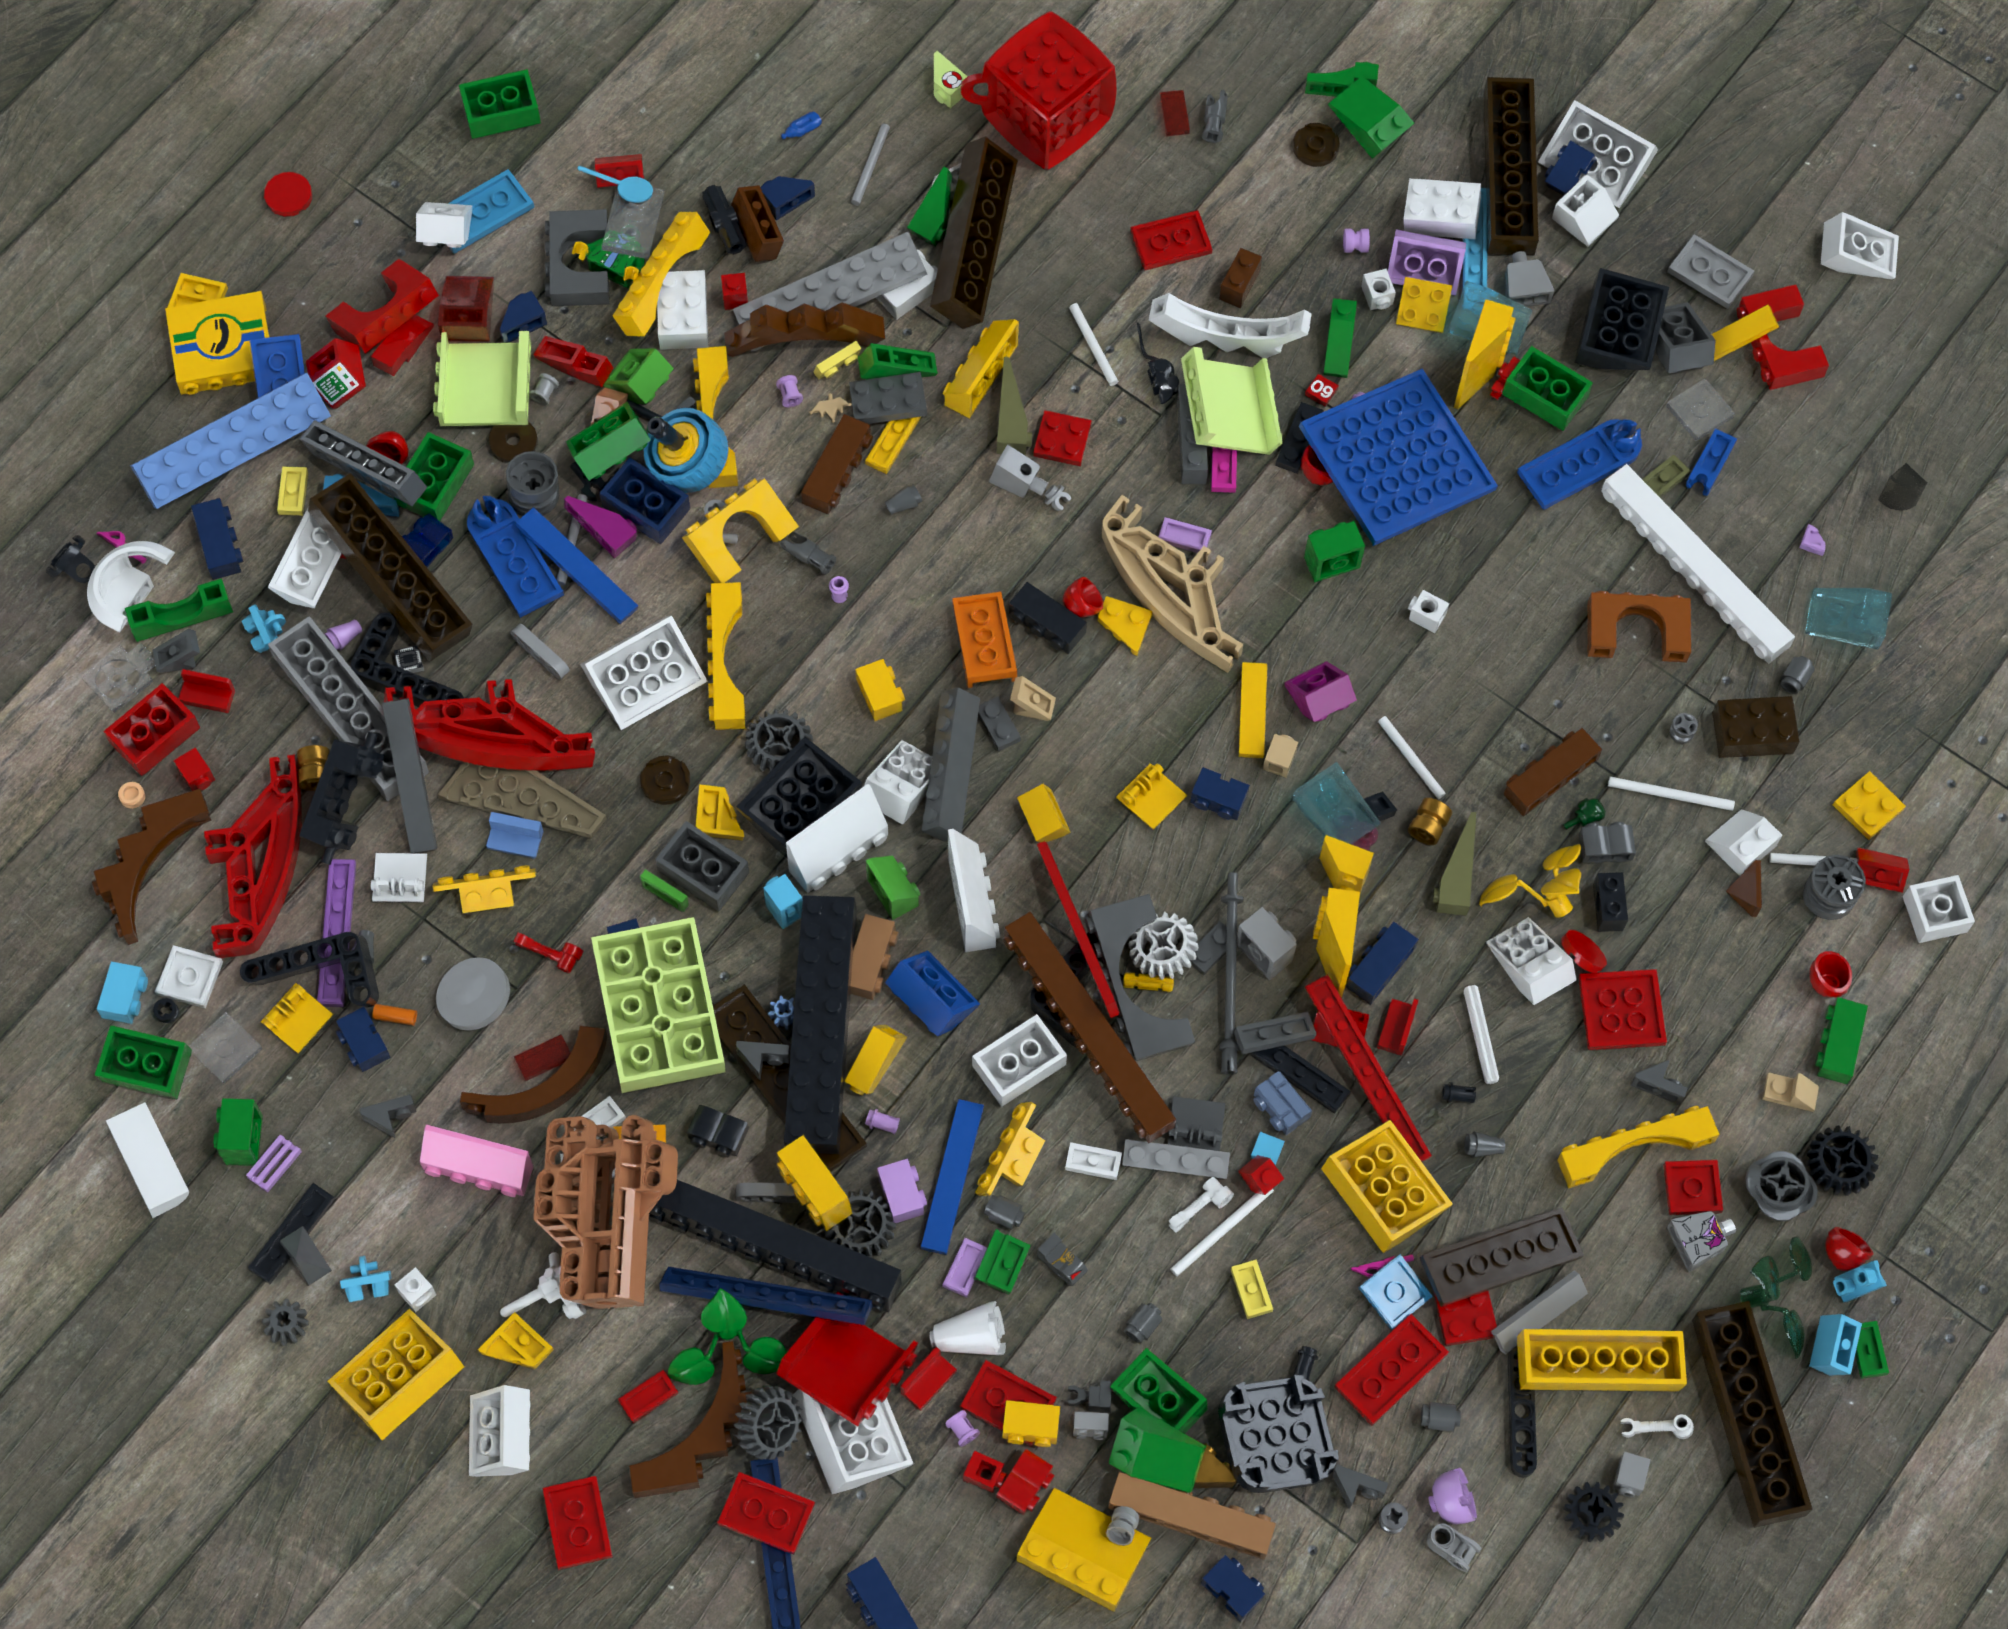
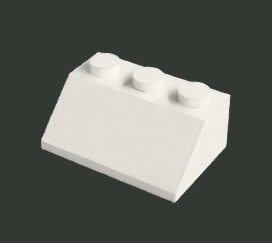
M502 1385L470 1395L469 1476L514 1475L529 1470V1389Z

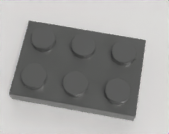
M921 372L849 382L855 419L872 424L928 416Z

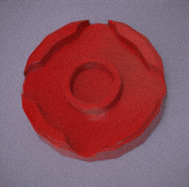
M283 172L275 175L268 181L264 189V198L268 207L275 214L284 217L295 216L303 209L306 210L312 201V188L308 180L301 174Z
M1569 930L1561 938L1564 951L1568 955L1572 953L1575 956V963L1584 970L1597 973L1607 965L1604 953L1583 933Z

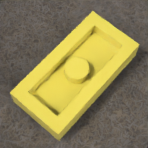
M857 341L851 343L816 365L813 371L818 380L824 376L827 379L832 377L843 364L849 366L858 360L861 347Z
M282 467L277 507L279 515L303 516L308 479L307 467Z
M1257 1259L1232 1266L1231 1273L1246 1318L1250 1319L1273 1312Z

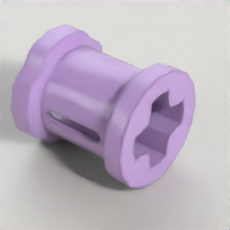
M793 375L784 376L776 382V386L781 391L783 397L782 404L784 407L797 406L803 400V396L799 393L796 385L798 383L797 378Z
M965 1410L958 1412L946 1422L947 1428H951L959 1439L958 1444L961 1447L972 1442L980 1434V1431L974 1429L967 1419Z

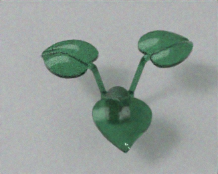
M1798 1236L1793 1237L1789 1244L1790 1257L1795 1266L1792 1272L1779 1277V1271L1774 1259L1771 1256L1762 1257L1750 1271L1760 1282V1285L1745 1287L1740 1291L1741 1302L1749 1301L1751 1308L1761 1307L1762 1311L1770 1310L1784 1314L1783 1326L1792 1346L1795 1359L1800 1356L1804 1346L1805 1331L1803 1323L1795 1310L1789 1311L1787 1308L1768 1304L1779 1298L1780 1282L1798 1274L1802 1281H1807L1812 1275V1261L1809 1252Z

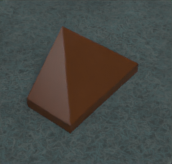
M1755 860L1726 890L1751 917H1757L1762 908L1761 860Z

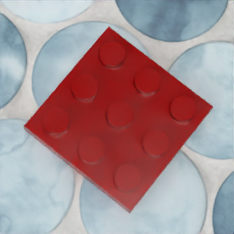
M1657 969L1583 973L1579 975L1588 1050L1666 1045L1667 1039Z

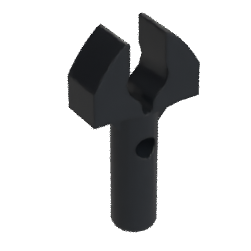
M573 462L570 468L584 484V487L580 489L581 494L586 495L587 500L597 501L596 495L591 491V487L598 488L601 492L605 487V481L601 477L588 480L577 462Z

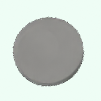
M479 957L466 959L453 966L442 978L436 994L437 1008L441 1016L457 1029H480L493 1022L506 1007L510 995V983L505 972L495 962Z

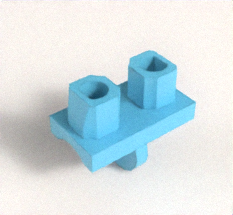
M254 604L249 607L251 614L244 618L242 623L247 632L251 634L257 630L260 634L251 639L250 642L254 650L262 653L268 650V644L278 638L277 635L283 632L281 627L286 623V619L282 614L275 615L274 610L268 612L259 610L257 605Z
M359 1256V1265L350 1266L351 1274L361 1272V1276L340 1280L341 1289L345 1288L349 1302L363 1300L362 1285L371 1283L374 1297L386 1296L389 1294V1280L392 1278L391 1271L369 1274L368 1271L378 1269L377 1261L367 1263L365 1256Z
M1877 1260L1834 1277L1835 1280L1833 1281L1838 1296H1841L1843 1303L1887 1286L1880 1273Z

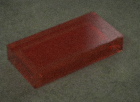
M1184 91L1160 92L1166 136L1190 134Z
M562 1034L514 1056L525 1081H528L564 1064L571 1052Z

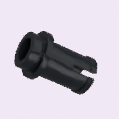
M1449 1082V1084L1443 1085L1442 1099L1447 1100L1448 1103H1451L1452 1100L1474 1103L1476 1087L1453 1085V1082Z
M1302 1346L1301 1350L1297 1352L1299 1358L1293 1375H1304V1379L1309 1381L1314 1361L1318 1360L1317 1350Z

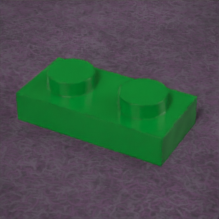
M1877 1321L1864 1322L1861 1326L1855 1353L1861 1379L1885 1376L1889 1373Z

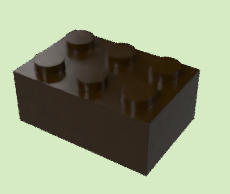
M1792 696L1718 700L1712 711L1719 758L1794 754L1800 742Z

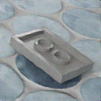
M1694 234L1669 266L1667 272L1728 309L1752 278L1755 271Z

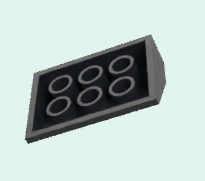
M1600 268L1593 283L1574 363L1596 369L1650 370L1669 287Z
M804 737L736 808L777 851L787 858L786 842L860 790L862 782L808 738Z

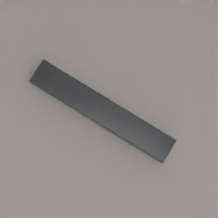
M409 698L383 702L382 706L411 853L435 850L438 847Z

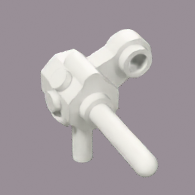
M553 1252L549 1255L550 1267L545 1270L543 1276L539 1277L538 1288L504 1306L500 1310V1314L503 1317H508L541 1298L546 1299L548 1303L561 1298L564 1302L562 1305L563 1311L569 1319H577L586 1314L584 1305L565 1300L560 1295L561 1264L558 1253Z

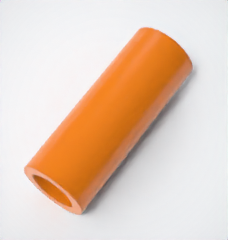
M375 1004L372 1018L414 1026L417 1019V1010Z

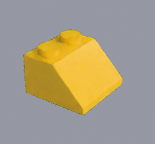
M1325 835L1319 859L1334 888L1361 893L1374 853Z

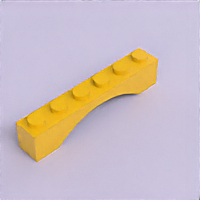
M679 212L675 216L670 227L664 233L663 238L653 250L645 266L641 269L638 277L630 286L629 291L619 303L613 317L626 336L645 337L656 319L659 292L669 269L684 254L700 250L709 236L710 231L698 212Z
M726 346L697 348L698 358H693L694 373L699 372V379H695L696 394L701 393V400H696L697 410L702 411L712 419L716 399L722 387L729 380ZM729 447L725 466L720 475L708 485L709 488L738 486L735 452Z
M741 582L711 583V593H706L707 608H711L712 614L707 615V630H712V638H707L708 653H712L713 660H708V675H713V683H708L709 698L714 700V706H709V720L714 721L715 730L746 729L744 695L735 687L724 665V652L728 636L734 625L742 617Z
M1693 1106L1686 1109L1684 1114L1675 1116L1674 1113L1661 1117L1660 1121L1652 1124L1650 1121H1645L1636 1125V1129L1630 1131L1620 1129L1613 1132L1610 1137L1602 1139L1601 1136L1588 1140L1585 1145L1578 1147L1577 1144H1572L1563 1148V1152L1560 1153L1557 1161L1568 1188L1593 1181L1600 1169L1610 1159L1634 1146L1648 1143H1665L1693 1150L1715 1143L1720 1134L1708 1106L1703 1108Z

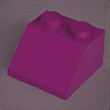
M1327 661L1284 682L1286 689L1301 713L1313 722L1322 721L1329 714L1337 710H1344L1349 704L1357 701L1348 674Z

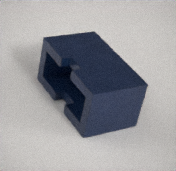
M1571 140L1567 146L1565 144L1562 146L1557 155L1559 158L1555 166L1551 165L1544 176L1547 178L1545 180L1546 185L1563 196L1579 182L1581 174L1586 175L1596 161L1595 154Z
M1202 767L1191 793L1190 803L1200 810L1216 812L1224 819L1230 820L1232 818L1238 820L1248 796L1250 785L1233 778L1229 782L1220 779V773Z
M365 1007L336 1020L339 1030L335 1032L341 1044L347 1043L351 1051L347 1052V1055L354 1067L359 1065L362 1072L391 1058Z
M1225 1555L1202 1578L1201 1584L1216 1599L1221 1595L1227 1601L1225 1608L1241 1623L1263 1600L1265 1593L1262 1590L1264 1587L1256 1578L1252 1577L1250 1579L1242 1572L1244 1567L1235 1558L1229 1559Z

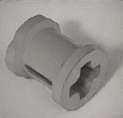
M541 373L538 377L539 382L535 389L530 391L529 397L534 402L547 406L550 402L549 397L553 390L558 388L559 382L551 375Z

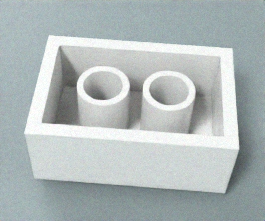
M1409 178L1404 213V231L1428 236L1476 239L1481 203V183Z
M705 270L667 273L657 301L660 350L708 347Z
M1036 1014L973 1055L972 1066L1001 1107H1003L1064 1067L1067 1054Z

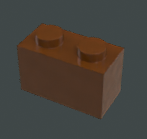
M1240 248L1221 284L1219 300L1241 309L1260 273L1262 256Z

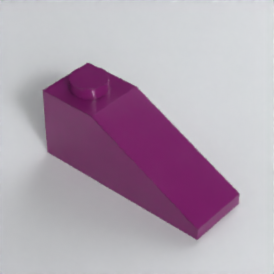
M570 496L564 498V508L614 559L636 540L637 528L631 520H625L620 514Z

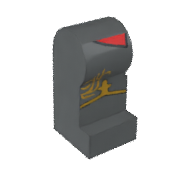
M1055 1233L1037 1250V1257L1070 1286H1073L1088 1271L1084 1263L1062 1243V1240Z

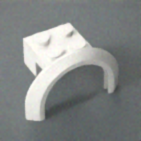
M148 541L126 543L110 551L96 565L88 582L87 599L94 616L104 625L120 633L123 627L129 623L125 608L142 603L154 587L150 576L132 567L128 556H148L167 565L175 552L162 545Z

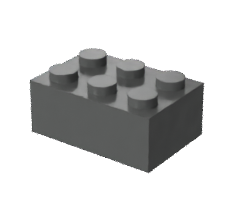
M688 821L684 822L655 859L657 871L718 912L749 874L748 861Z

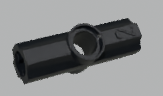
M711 185L702 192V197L709 211L712 227L715 233L719 234L727 254L731 253L734 255L740 253L746 247V242L740 231L733 206H729L721 186Z

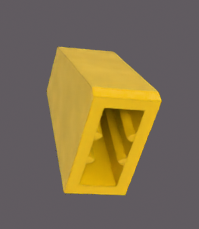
M886 1024L873 1026L844 1081L851 1085L849 1089L859 1095L873 1093L906 1041L907 1036Z

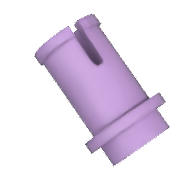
M837 576L829 582L832 600L836 603L845 602L848 596L849 583L844 577Z
M875 1109V1111L869 1110L865 1125L870 1126L869 1129L875 1127L895 1134L900 1118L880 1113L878 1109Z

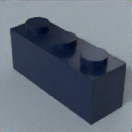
M220 498L192 505L193 515L212 580L241 573L239 563L244 561L240 548L235 549L234 542L238 541L234 526L229 528L228 521L232 520L229 507H223Z
M1395 922L1389 928L1384 926L1376 937L1378 942L1374 947L1369 945L1361 956L1362 962L1358 966L1354 964L1348 974L1346 988L1370 1005L1416 949L1419 940Z

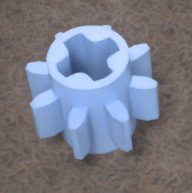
M780 996L779 1001L776 1003L770 1002V1008L773 1011L768 1012V1016L771 1019L775 1018L774 1024L777 1027L779 1025L785 1026V1029L788 1030L789 1025L793 1022L794 998L787 1000Z

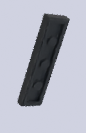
M1285 1045L1250 1053L1252 1057L1275 1073L1280 1071L1288 1082L1334 1114L1350 1095V1090Z
M313 1183L248 1266L249 1271L268 1284H271L290 1260V1256L280 1243V1240L302 1226L309 1235L336 1200L335 1197Z

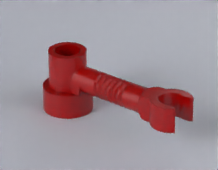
M517 933L513 941L520 948L539 953L558 962L556 967L569 974L576 961H580L584 953L581 948L565 942L562 950L559 952L521 933Z

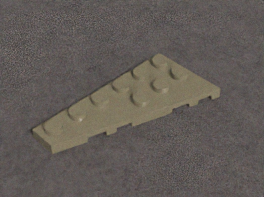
M463 762L438 794V798L441 800L488 812L539 821L542 826L588 838H593L607 819L604 813L536 770L503 769Z

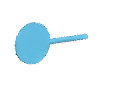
M578 166L579 171L617 184L619 195L629 202L640 203L652 197V185L643 178L627 177L620 181Z

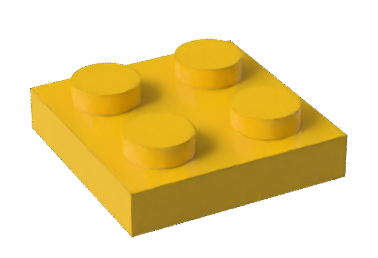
M1870 771L1833 803V806L1868 840L1906 807Z

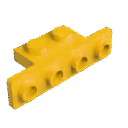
M529 865L515 867L513 872L504 873V869L489 871V875L479 876L478 873H469L463 875V879L453 880L452 876L441 877L437 879L438 882L433 883L432 887L433 892L459 888L463 913L514 906L511 881L536 877V869H530Z
M1033 1102L1020 1103L1013 1110L1012 1120L1009 1126L1002 1132L1001 1142L997 1150L991 1154L989 1158L990 1164L986 1172L978 1179V1187L975 1191L977 1195H991L1000 1176H1003L1016 1186H1023L1045 1142L1044 1139L1026 1128L1036 1107V1104Z

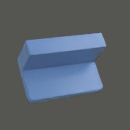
M491 812L489 818L491 831L486 844L487 849L535 859L543 835L541 822Z

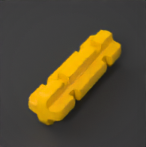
M1126 972L1123 978V986L1125 988L1138 986L1137 989L1158 991L1159 988L1162 991L1171 992L1174 986V978L1165 976L1161 980L1158 975L1151 978L1149 974L1135 976V973Z

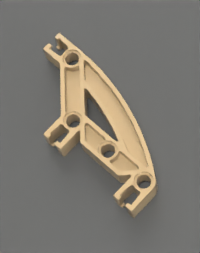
M1121 495L1106 514L1102 523L1103 541L1121 577L1143 607L1153 612L1152 617L1162 627L1192 651L1228 673L1233 667V657L1226 656L1220 649L1233 654L1234 658L1238 660L1242 655L1243 644L1221 630L1211 585L1223 569L1224 558L1218 555L1210 569H1205L1201 565L1203 562H1207L1211 550L1203 546L1191 563L1187 565L1183 552L1143 527H1135L1141 519V506L1136 504L1134 511L1127 518H1123L1120 515L1122 511H1126L1127 504L1130 501L1127 497ZM1117 527L1119 530L1112 531L1109 528ZM1156 552L1159 553L1160 556H1152L1150 555V553ZM1161 578L1184 591L1187 605L1171 591ZM1192 578H1198V579H1200L1201 581H1200V582H1193L1191 579H1192ZM1212 640L1215 644L1208 645L1204 641Z

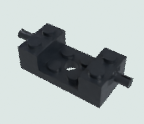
M368 731L364 745L337 739L333 741L299 834L301 837L326 847L321 859L323 863L331 865L335 851L339 849L350 850L356 841V832L359 826L342 820L348 810V802L352 791L357 786L358 775L377 778L378 773L382 770L385 755L373 749L378 737L376 733Z

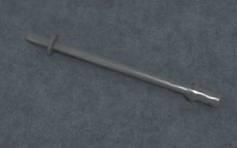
M1231 872L1228 873L1227 895L1221 897V902L1227 904L1225 1039L1219 1044V1050L1222 1051L1221 1073L1229 1075V1064L1231 1075L1238 1073L1237 1052L1240 1051V1047L1235 1040L1234 1034L1237 904L1244 902V897L1238 895V873Z

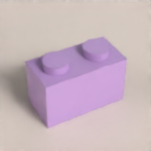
M908 1159L878 1167V1178L886 1203L890 1207L889 1212H892V1221L898 1223L924 1215L923 1206L927 1205L923 1190L918 1191L915 1182L919 1181L915 1165L910 1167Z

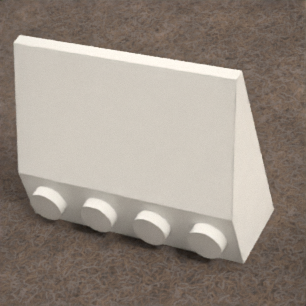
M1574 100L1538 163L1547 168L1551 165L1555 166L1559 159L1557 155L1564 144L1567 146L1570 140L1595 154L1596 161L1587 175L1603 186L1613 205L1620 208L1648 168L1658 148L1656 145ZM1581 174L1579 179L1581 180L1585 175Z
M665 616L580 664L592 687L620 730L708 682L672 616Z
M869 784L862 787L786 842L789 872L807 894L813 889L816 891L823 887L828 878L841 874L846 869V865L853 860L858 861L862 859L868 849L874 845L876 847L881 845L887 839L888 825Z
M948 829V861L965 952L996 948V939L1000 938L998 923H993L992 915L996 914L994 900L988 899L987 891H991L989 876H984L983 868L987 867L985 853H980L979 845L954 829Z
M800 1389L792 1395L799 1400L797 1406L803 1409L800 1412V1416L804 1420V1426L832 1494L857 1488L913 1465L887 1398L883 1403L878 1401L876 1404L877 1408L869 1420L864 1419L857 1427Z

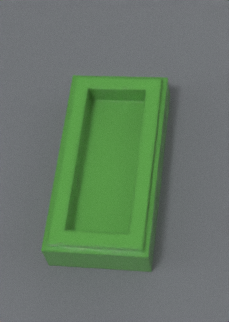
M646 869L641 874L640 878L643 888L681 912H684L689 906L687 895Z

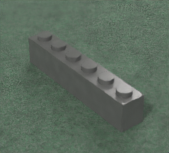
M959 687L941 693L932 763L929 771V784L926 792L925 812L923 815L922 832L944 842L948 841V829H954L962 834L980 704L979 697Z

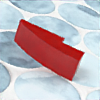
M415 314L382 341L371 356L373 366L395 376L405 361L409 363L433 329L434 324Z
M544 336L533 354L538 360L567 375L603 387L613 370V366L606 356L587 352L582 345Z

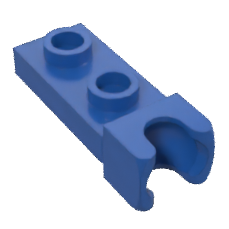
M1715 428L1687 480L1686 487L1692 488L1694 483L1700 482L1704 485L1703 495L1708 496L1736 444L1737 438Z

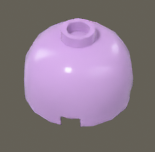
M1461 1468L1441 1474L1433 1484V1496H1429L1432 1511H1438L1443 1520L1456 1525L1475 1521V1518H1477L1472 1492L1468 1491L1466 1486L1468 1480Z

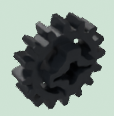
M1597 1481L1593 1487L1588 1482H1585L1583 1490L1576 1486L1573 1490L1575 1495L1569 1494L1566 1498L1571 1504H1565L1563 1510L1570 1512V1514L1565 1516L1564 1520L1572 1521L1573 1524L1569 1530L1577 1529L1579 1531V1539L1585 1534L1588 1535V1542H1592L1595 1536H1597L1599 1542H1602L1605 1538L1604 1534L1611 1538L1614 1535L1613 1529L1618 1530L1621 1527V1524L1616 1520L1624 1518V1514L1618 1512L1623 1507V1503H1616L1615 1499L1618 1493H1613L1612 1495L1608 1493L1610 1490L1609 1485L1604 1489H1600V1483ZM1590 1495L1587 1502L1578 1503L1582 1497ZM1602 1498L1608 1503L1609 1506H1607L1603 1502ZM1593 1504H1594L1595 1512H1596V1513H1599V1514L1595 1517L1594 1521H1593L1594 1516H1592L1593 1513H1592V1511H1589L1590 1508L1593 1506ZM1578 1517H1580L1583 1520L1586 1526L1581 1523ZM1601 1521H1610L1607 1526L1598 1529Z

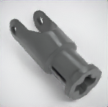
M1224 90L1220 91V97L1216 103L1211 94L1207 96L1204 116L1206 127L1202 134V138L1207 142L1217 143L1223 138L1222 125L1225 123L1228 99L1227 93Z
M795 531L790 533V539L794 543L786 539L780 541V545L784 550L802 562L814 565L824 575L831 571L836 562V557L833 554L825 553L819 549V545Z

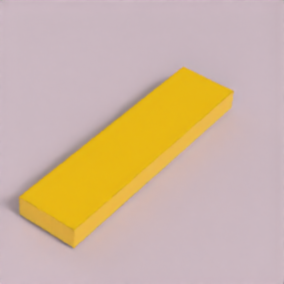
M1242 662L1239 757L1264 758L1267 664Z

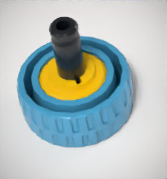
M680 408L665 414L663 417H654L648 422L647 431L651 441L644 448V460L647 469L658 480L673 485L684 493H692L707 487L720 475L728 457V441L723 429L708 415L694 408Z

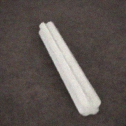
M1476 985L1467 986L1464 989V996L1484 1081L1486 1084H1494L1498 1082L1499 1075L1479 990Z

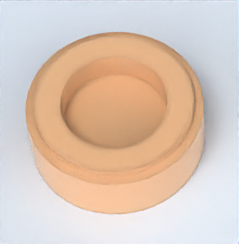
M127 782L119 789L118 797L123 806L133 809L143 804L145 792L139 783Z

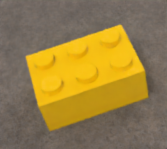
M804 1135L777 1152L779 1162L776 1165L780 1170L779 1173L787 1185L791 1184L795 1191L794 1195L802 1206L807 1204L806 1207L810 1212L809 1216L817 1227L822 1225L825 1231H828L853 1214L848 1196Z

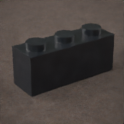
M1028 582L1024 584L1009 603V614L1015 622L1028 626L1034 635L1044 637L1058 651L1063 650L1069 654L1086 634L1087 622Z

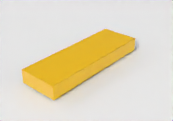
M1766 305L1711 334L1716 340L1714 361L1779 328L1771 307Z
M921 417L889 421L867 456L865 464L887 474Z

